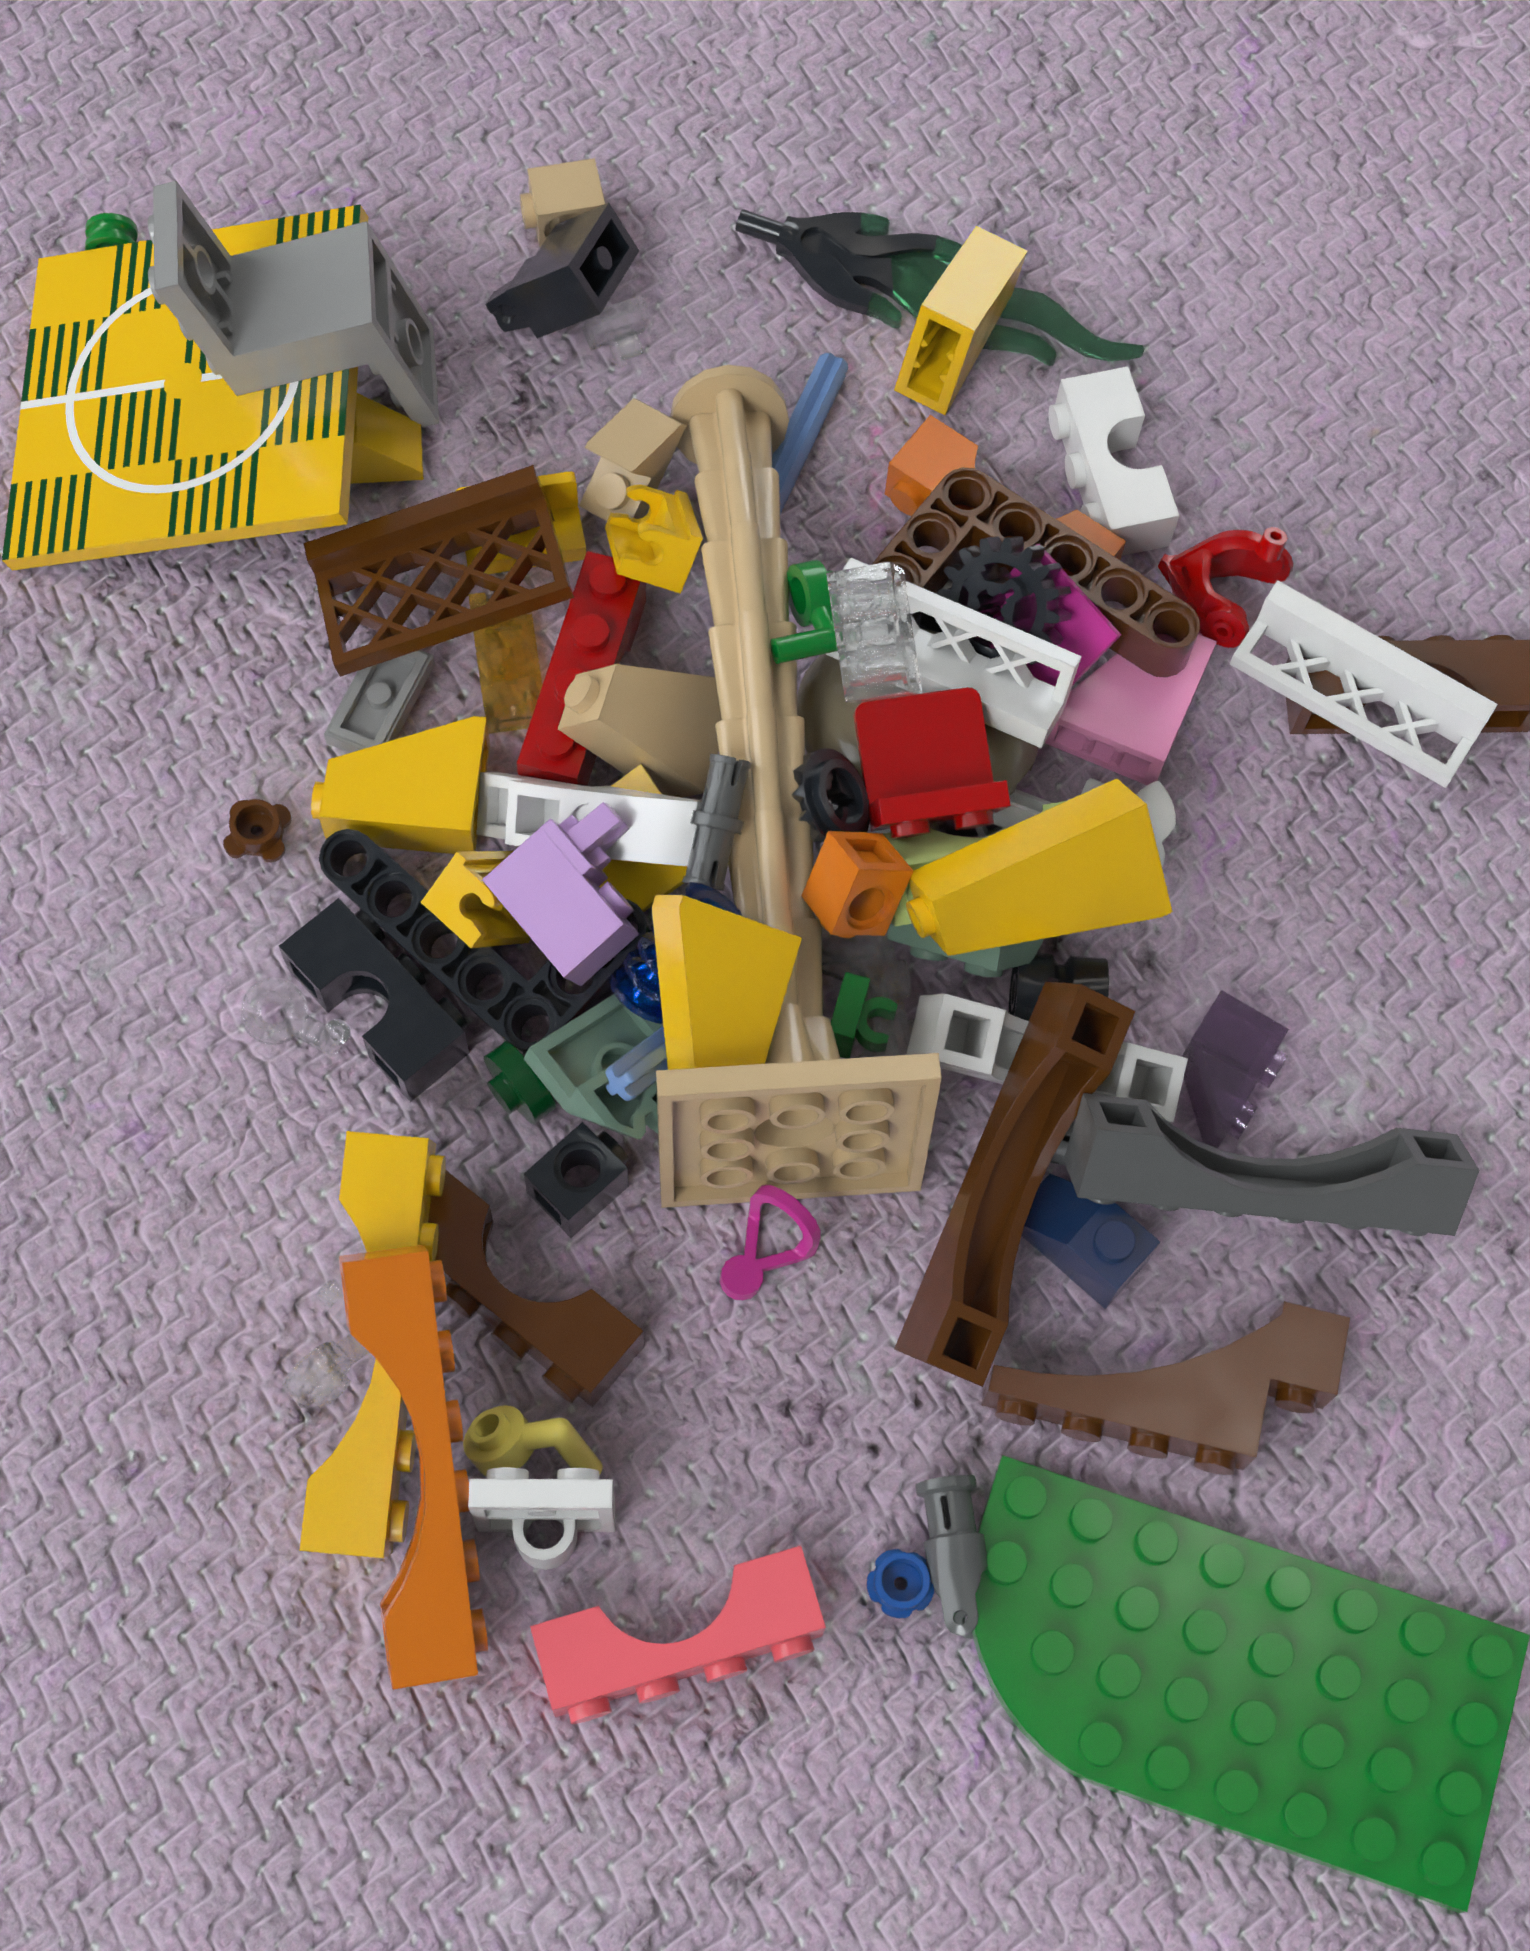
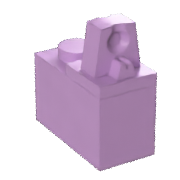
M604 802L581 821H578L573 815L560 824L550 818L482 879L561 975L580 986L639 935L637 930L626 919L634 911L628 901L608 881L601 888L599 887L608 878L603 869L611 861L605 852L629 829L614 809Z

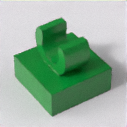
M845 972L831 1019V1026L839 1055L842 1058H850L855 1039L863 1048L869 1051L884 1052L886 1051L889 1035L873 1031L867 1022L873 1017H882L894 1021L898 1005L886 997H873L867 1000L871 979Z

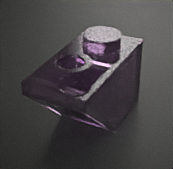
M1223 990L1218 994L1182 1057L1188 1058L1184 1081L1202 1141L1215 1148L1220 1146L1227 1134L1239 1140L1258 1108L1247 1101L1257 1083L1269 1089L1288 1057L1287 1054L1278 1050V1047L1289 1029Z

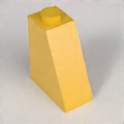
M975 226L921 304L894 391L946 415L1013 294L1028 250Z
M472 716L328 759L325 781L315 782L311 799L312 818L320 819L325 839L337 831L352 829L367 835L381 848L456 854L457 851H476L480 772H487L490 751L487 718Z
M655 895L652 905V917L668 1070L765 1064L802 938L684 895Z

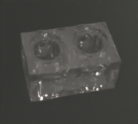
M884 562L826 573L845 702L859 705L866 701L922 694L904 569L891 562Z

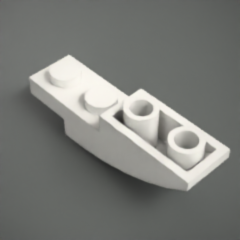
M480 772L477 835L504 839L505 844L520 846L550 818L558 824L571 815L578 821H581L604 802L612 807L629 827L605 852L610 859L688 866L696 825L691 824L690 821L693 810L700 811L702 801L611 786L590 787L502 772Z

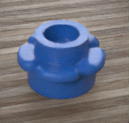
M892 1549L882 1553L876 1559V1568L868 1574L866 1587L870 1599L873 1602H879L884 1614L897 1619L908 1618L912 1611H922L930 1604L935 1590L932 1582H930V1574L924 1557L915 1552L907 1553L899 1549ZM898 1577L904 1578L907 1581L906 1589L898 1590L894 1585L895 1579Z

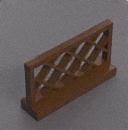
M534 465L303 543L307 562L315 574L333 665L340 677L574 598L553 524L555 520L552 509ZM540 526V529L527 547L508 541L512 535ZM482 547L468 567L450 560L453 555ZM498 553L517 559L503 580L484 573ZM533 565L552 572L555 580L530 590L519 586ZM425 566L411 586L392 580L397 574ZM441 572L459 579L445 600L426 593ZM367 585L353 606L336 600V595ZM475 585L494 592L486 605L474 609L461 606ZM383 592L401 598L387 619L368 613ZM417 605L435 611L427 625L415 629L403 626ZM359 625L378 631L368 645L347 651L346 643Z

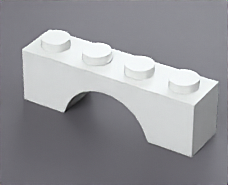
M948 994L922 995L919 999L906 1055L939 1053L940 1068L1003 1084L1029 1021L1015 1017L1004 1009ZM1123 1042L1111 1073L1093 1094L1147 1100L1168 1122H1174L1188 1058Z

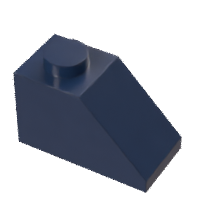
M1051 1173L1038 1187L1022 1232L1024 1239L1104 1309L1114 1301L1148 1263L1160 1244V1241L1116 1203L1099 1204L1087 1198H1079L1072 1182Z

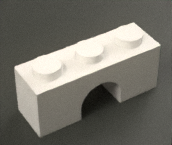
M1129 367L1061 379L1056 402L1049 406V424L1054 439H1062L1067 453L1065 456L1067 481L1071 489H1079L1083 501L1081 512L1126 541L1122 556L1170 546L1180 515L1163 466L1145 469L1128 468L1118 463L1111 455V453L1136 448L1145 417Z

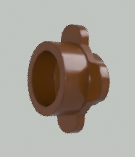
M260 799L236 802L229 811V828L231 833L223 840V847L226 853L236 859L244 855L261 856L264 861L269 863L281 859L286 851L285 845L282 842L284 828L289 826L292 821L288 808L282 804L271 805ZM255 827L263 828L262 834L257 836L252 834V830Z

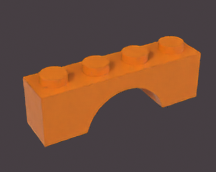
M929 415L889 462L884 495L889 497L901 512L912 516L940 481L952 470L962 467L975 469L978 445L932 415ZM963 504L955 505V507H957V508H959V509H962V510H972V509H973L972 507H970V506H968V505H963ZM1077 509L1056 518L1067 527L1121 560L1126 544L1124 539ZM1063 569L1068 576L1075 575L1071 571Z

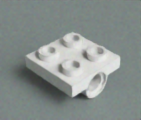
M501 1467L488 1469L486 1479H469L468 1508L478 1532H513L517 1551L523 1560L534 1568L553 1569L567 1562L575 1551L577 1532H615L613 1479H599L598 1470L590 1468H565L557 1471V1479H529V1471L526 1469ZM537 1519L557 1520L563 1525L564 1533L559 1543L552 1548L538 1549L527 1542L525 1538L527 1529Z

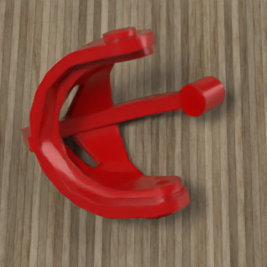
M1269 527L1264 531L1263 535L1239 529L1215 534L1178 555H1168L1165 553L1160 559L1158 568L1171 586L1173 595L1186 602L1196 611L1200 620L1199 632L1202 636L1217 641L1216 644L1222 647L1235 648L1240 646L1249 632L1246 612L1238 604L1216 593L1210 580L1218 577L1241 576L1276 584L1277 581L1283 582L1293 571L1294 563L1292 556L1284 548L1288 539L1287 534L1277 527Z

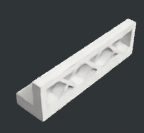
M853 558L849 559L843 568L839 585L841 592L840 604L834 608V613L846 633L847 641L841 650L827 653L826 655L915 694L966 687L973 688L980 694L985 724L1039 748L1043 747L1065 709L1082 656ZM857 584L876 592L886 607L876 610L855 601L854 596ZM920 611L934 617L943 632L932 634L920 629L911 614ZM979 636L992 642L1000 656L990 659L976 653L968 639ZM1037 661L1060 671L1056 686L1034 678L1026 664Z
M1280 581L1276 582L1266 597L1256 622L1234 653L1230 662L1231 666L1444 788L1448 786L1498 705ZM1266 635L1287 648L1291 662L1272 666L1251 653L1262 636ZM1324 670L1340 677L1345 693L1326 697L1313 689L1308 673ZM1376 701L1384 702L1394 708L1399 724L1382 728L1367 720L1362 704ZM1435 731L1458 745L1447 763L1444 764L1422 751L1417 737L1418 734Z

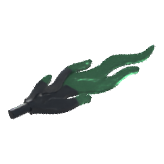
M742 209L735 228L737 232L776 245V254L784 257L791 263L809 286L830 303L846 310L878 319L892 328L901 327V312L885 297L859 284L874 287L891 297L917 319L921 304L948 267L945 263L950 264L962 247L960 243L938 235L920 233L887 235L890 226L888 218L862 212H840L808 218L787 216L785 222L782 223ZM1014 288L1013 294L1000 318L1030 324L1048 333L1062 344L1085 357L1110 362L1137 359L1143 356L1144 353L1143 345L1111 342L1095 336L1077 322L1060 304L1040 292ZM995 325L983 349L1028 354L1048 366H1053L1057 357L1056 351L1039 335L1002 325Z

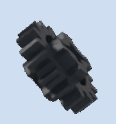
M999 536L980 539V548L978 546L962 548L959 553L964 565L954 564L946 566L944 569V573L953 581L952 587L937 590V594L1054 645L1061 644L1064 639L1054 628L1055 623L1071 620L1072 615L1067 610L1059 608L1058 599L1064 598L1071 593L1070 587H1056L1053 578L1062 569L1060 563L1043 566L1041 560L1044 556L1045 548L1042 545L1029 546L1024 550L1023 537L1021 536L1004 538L1003 542ZM996 563L1010 565L1022 574L1018 577L1012 576L1007 567L999 568ZM1014 592L1013 595L1006 599L1005 594ZM1001 611V616L993 617L996 613ZM979 636L968 639L976 653L990 659L1000 656L992 642ZM1034 661V662H1030L1029 664L1033 665V664H1036V663H1039V662Z

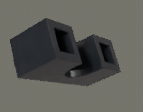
M338 898L281 943L279 949L287 969L327 1013L346 998L362 993L379 996L388 1003V1008L383 1018L362 1035L369 1058L411 1103L469 1054L464 1032L468 1027V1023L460 1011L447 998L443 997L436 1002L422 987L427 981L420 969L406 954L401 953L395 958L381 943L385 939V935L370 916L362 909L354 914Z

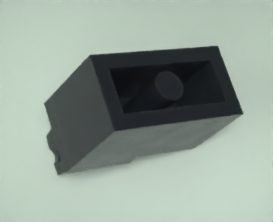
M610 203L604 204L556 224L536 255L526 259L513 280L494 291L485 305L489 312L494 315L497 324L504 332L530 327L538 339L600 315L639 253V249Z

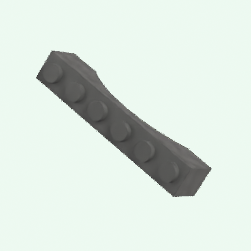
M1083 1093L1064 1158L1077 1197L1087 1198L1099 1204H1113L1117 1201L1152 1205L1155 1208L1166 1211H1175L1180 1208L1214 1211L1227 1217H1239L1243 1214L1274 1217L1293 1224L1314 1221L1339 1224L1353 1230H1362L1366 1227L1400 1230L1413 1236H1424L1428 1233L1455 1236L1480 1171L1458 1134L1396 1127L1368 1142L1329 1154L1296 1159L1256 1158L1222 1151L1193 1139L1168 1122L1147 1100Z

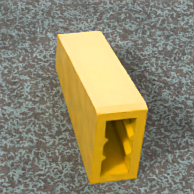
M1117 778L913 870L909 885L914 899L906 902L908 915L919 936L925 938L930 935L948 956L1156 919L1173 912L1147 804Z

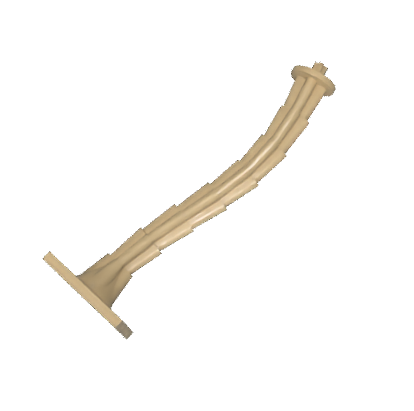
M724 365L706 369L684 383L673 398L670 417L687 425L677 448L689 461L697 464L699 470L694 482L707 541L702 546L701 553L714 627L709 629L708 635L722 718L721 721L715 724L719 754L737 758L736 760L738 761L741 759L752 763L751 769L748 771L738 820L744 821L742 834L734 835L728 863L735 912L737 915L801 937L802 940L765 1064L656 1071L661 1208L750 1202V1198L761 1185L775 1186L796 1199L921 1191L942 1079L939 1053L840 1059L830 1019L823 1016L822 925L819 919L814 918V912L801 897L813 869V841L810 837V825L805 821H799L802 812L800 803L791 794L799 787L794 779L793 770L803 764V756L805 755V719L797 716V660L776 664L770 650L771 639L797 634L796 624L789 622L788 543L785 539L781 538L779 473L772 468V455L784 441L789 423L784 394L771 377L751 367Z

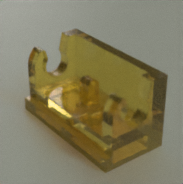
M485 592L468 595L470 609L486 605L489 600ZM524 614L473 632L484 714L487 718L489 734L528 729L542 687L532 614Z

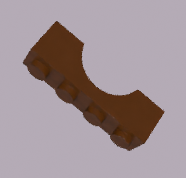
M1438 635L1424 640L1396 641L1390 636H1378L1498 704L1480 733L1529 732L1530 640H1515L1509 635H1494L1483 640H1455L1451 636ZM1288 657L1286 663L1291 662L1290 657ZM1327 670L1308 673L1313 689L1326 697L1345 693L1340 677ZM1286 697L1290 734H1350Z
M445 1170V1181L441 1197L431 1196L428 1223L438 1224V1246L435 1260H441L443 1264L447 1302L465 1317L470 1319L477 1312L496 1327L490 1335L514 1358L521 1361L528 1354L547 1370L541 1376L542 1379L566 1401L573 1403L579 1396L593 1408L644 1348V1331L593 1289L564 1301L536 1302L522 1298L505 1288L492 1274L486 1261L487 1244L494 1225L490 1205Z

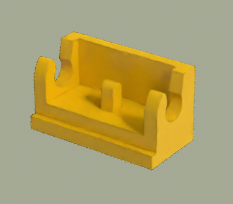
M645 485L629 486L626 488L627 496L634 501L646 502L650 508L647 515L640 519H634L628 514L610 512L605 530L616 572L619 575L681 594L703 540L688 494L676 490L673 495Z
M457 851L421 901L428 910L470 948L529 943L531 940L529 935L482 881L485 876L513 851Z

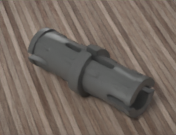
M710 754V765L700 811L693 810L690 821L691 824L696 825L686 875L683 876L682 882L724 891V881L734 835H741L744 821L738 820L748 771L752 765L751 762L741 759L738 761L736 760L737 758L725 755Z

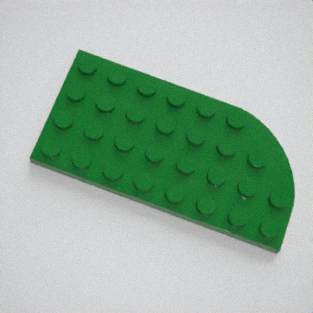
M1004 1455L1001 1456L977 1531L984 1534L988 1567L981 1574L980 1584L975 1594L979 1617L976 1629L972 1633L979 1661L996 1697L1019 1730L1041 1753L1064 1771L1087 1783L1457 1913H1466L1468 1911L1530 1638L1529 1634Z

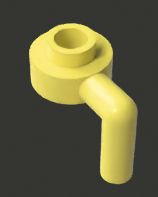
M497 1406L480 1413L471 1423L463 1441V1449L466 1456L484 1476H486L487 1470L492 1468H521L528 1461L534 1450L554 1447L570 1468L595 1469L599 1471V1475L603 1469L601 1461L567 1419L559 1417L528 1422L523 1414L513 1406Z

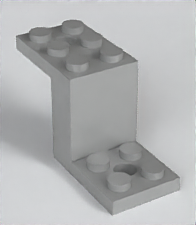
M177 181L153 186V215L148 217V231L154 245V266H151L148 270L151 291L157 302L161 305L166 304L177 318L185 338L189 341L194 340L205 354L211 371L215 375L220 374L236 396L368 364L372 373L375 376L381 375L387 383L391 399L396 408L403 407L411 420L421 424V428L439 424L433 325L367 221L230 256Z

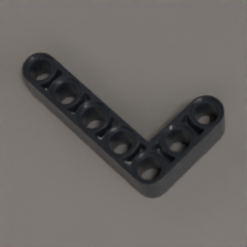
M344 829L337 831L325 840L320 849V867L326 877L502 1039L516 1047L524 1057L529 1047L620 991L649 960L655 950V937L652 925L641 908L636 903L626 899L634 909L626 919L638 925L637 932L639 935L594 974L592 984L583 993H566L565 984L567 979L561 975L550 960L527 981L491 947L470 948L458 936L457 945L451 954L439 959L432 958V946L436 939L445 934L455 933L421 903L428 890L367 835L358 830ZM357 854H367L366 865L362 871L353 876H343L344 865L348 859ZM404 893L412 894L411 905L404 914L397 917L387 916V908L393 898ZM492 974L503 976V986L495 997L488 1000L477 999V986L483 978ZM538 1015L548 1016L550 1024L545 1036L538 1041L524 1042L521 1034L526 1021Z

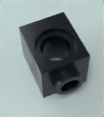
M581 1122L524 1173L526 1191L552 1220L572 1238L629 1187L628 1168L624 1165L629 1161V1158L623 1148L607 1132L602 1131L596 1136L584 1122ZM578 1165L591 1166L599 1173L597 1180L587 1187H574L564 1180V1176L571 1168Z

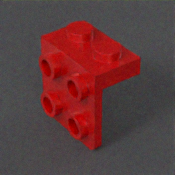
M966 687L866 701L859 704L854 710L853 718L863 782L869 799L871 832L890 829L892 839L915 837L931 833L929 823L954 820L956 830L983 827L994 824L993 814L1011 806L1007 780L993 781L982 702L977 690Z

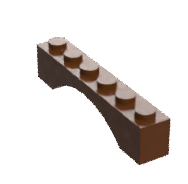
M1044 983L894 1350L983 1387L1009 1324V1300L1015 1259L1023 1228L1038 1187L1053 1155L1077 1116L1083 1093L1093 1094L1111 1073L1136 1011L1082 984Z

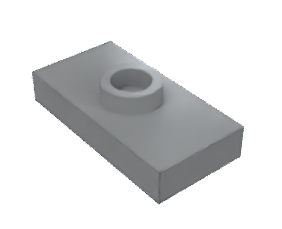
M418 650L357 671L324 733L326 744L351 753L397 739L435 666L433 655Z

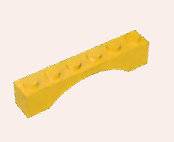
M346 1131L339 1201L357 1227L367 1252L423 1245L428 1250L429 1261H435L439 1230L438 1224L428 1223L431 1196L441 1197L443 1192L446 1158L442 1155H435L436 1143L429 1138ZM375 1359L371 1383L355 1421L332 1455L307 1479L299 1551L385 1558L393 1553L394 1542L404 1543L409 1517V1501L398 1500L401 1472L411 1473L413 1469L416 1438L414 1430H406L408 1410L403 1398L377 1359Z

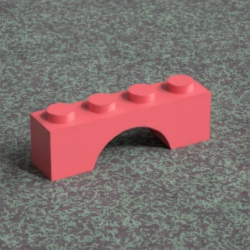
M800 1545L734 1565L731 1590L720 1614L703 1631L683 1641L660 1644L636 1639L615 1626L599 1606L530 1626L553 1714L555 1717L569 1714L571 1724H578L611 1713L612 1709L609 1702L611 1700L637 1693L639 1703L641 1704L676 1694L680 1691L677 1680L700 1673H705L707 1683L740 1675L747 1671L745 1660L772 1652L775 1663L806 1655L815 1650L812 1640L822 1637L826 1626Z

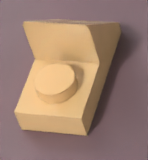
M633 398L586 443L584 448L599 455L601 458L579 506L605 521L608 520L610 512L628 514L634 519L643 518L649 505L644 501H634L629 498L626 488L632 485H645L658 489L687 425Z

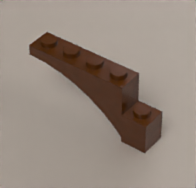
M1284 1301L1270 1317L1268 1324L1225 1347L1180 1363L1138 1372L1086 1376L1037 1373L993 1365L986 1379L981 1405L996 1409L995 1416L1009 1423L1031 1426L1035 1424L1036 1419L1062 1425L1061 1433L1073 1439L1099 1442L1103 1435L1127 1441V1449L1141 1456L1163 1459L1167 1458L1168 1452L1195 1458L1193 1465L1200 1470L1219 1475H1233L1235 1469L1244 1470L1257 1457L1267 1396L1275 1398L1274 1404L1277 1407L1296 1413H1313L1315 1408L1323 1409L1337 1396L1350 1317Z

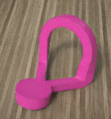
M761 1185L750 1198L744 1255L731 1257L725 1262L720 1273L719 1282L727 1296L742 1301L751 1299L761 1288L763 1272L804 1261L816 1254L821 1239V1230L815 1218L795 1197L775 1186ZM764 1203H770L779 1207L794 1219L802 1231L803 1239L792 1250L756 1260L760 1215Z

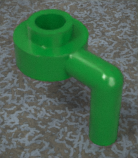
M819 560L790 565L787 570L791 612L800 626H813L815 630L771 639L770 650L776 664L841 650L847 641L846 633L834 613V608L839 606L841 600L840 586L835 573L832 570H826Z

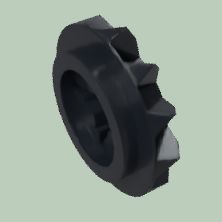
M830 748L818 749L804 755L803 764L793 770L794 779L799 787L791 795L800 803L802 812L799 821H805L810 825L812 841L824 842L828 831L868 832L870 823L869 798L865 784L854 765L843 754Z

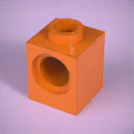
M828 831L801 897L818 917L822 927L831 935L842 938H853L856 935L885 936L913 874V869L883 833Z

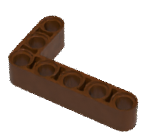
M962 467L948 473L871 565L937 594V590L942 589L949 580L944 573L946 566L963 563L959 553L962 548L978 546L980 548V539L999 536L1003 542L1004 537L1021 536L1024 541V550L1029 546L1040 544L1057 563H1060L1062 569L1069 570L1075 574L1069 577L1121 634L1109 649L1146 673L1156 677H1170L1181 672L1189 660L1200 631V620L1196 611L1186 602L987 474L974 468ZM958 504L968 505V506L972 507L973 509H972V510H962V509H959V508L955 507V505H958ZM931 546L940 552L927 553L920 550L919 547ZM996 563L999 568L1007 567L1009 572H1011L1014 569V567L1010 565ZM866 588L865 605L876 610L885 608L886 606L879 595ZM1115 601L1122 604L1126 609H1114L1105 602ZM919 611L911 615L916 620L922 612ZM1167 634L1173 637L1177 643H1167L1160 640L1156 635Z

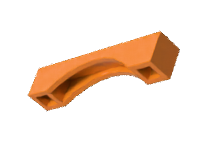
M423 1245L339 1256L346 1321L349 1332L378 1360L398 1388L411 1416L419 1452L420 1499L413 1536L400 1570L380 1602L387 1668L392 1689L477 1676L476 1653L488 1651V1641L483 1609L470 1610L467 1583L480 1581L475 1540H462L459 1513L470 1512L468 1508L469 1481L466 1469L454 1471L451 1443L463 1442V1428L458 1399L446 1401L443 1373L455 1372V1361L450 1330H437L434 1303L447 1301L443 1264L441 1260L429 1261L428 1250Z

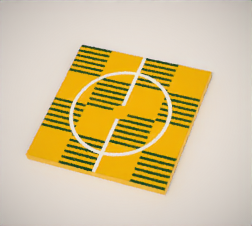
M361 204L216 228L212 229V231L230 256L334 229L368 222L369 217ZM151 240L38 258L2 561L14 571L347 525L358 367L236 396L220 374L215 375L211 371L205 354L194 340L189 341L185 338L177 318L166 304L161 305L155 299L148 279V270L151 266H154V245Z

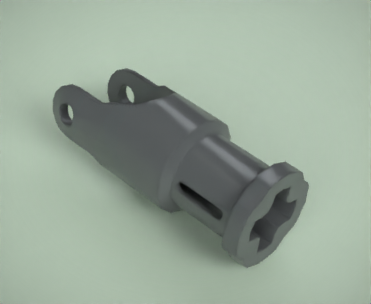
M952 1475L924 1480L916 1483L915 1487L917 1496L924 1498L929 1539L924 1542V1550L930 1580L936 1594L941 1599L943 1618L947 1629L955 1635L973 1639L972 1631L976 1629L979 1617L975 1594L980 1584L981 1574L988 1567L984 1534L976 1531L971 1491L977 1487L976 1478L974 1475Z

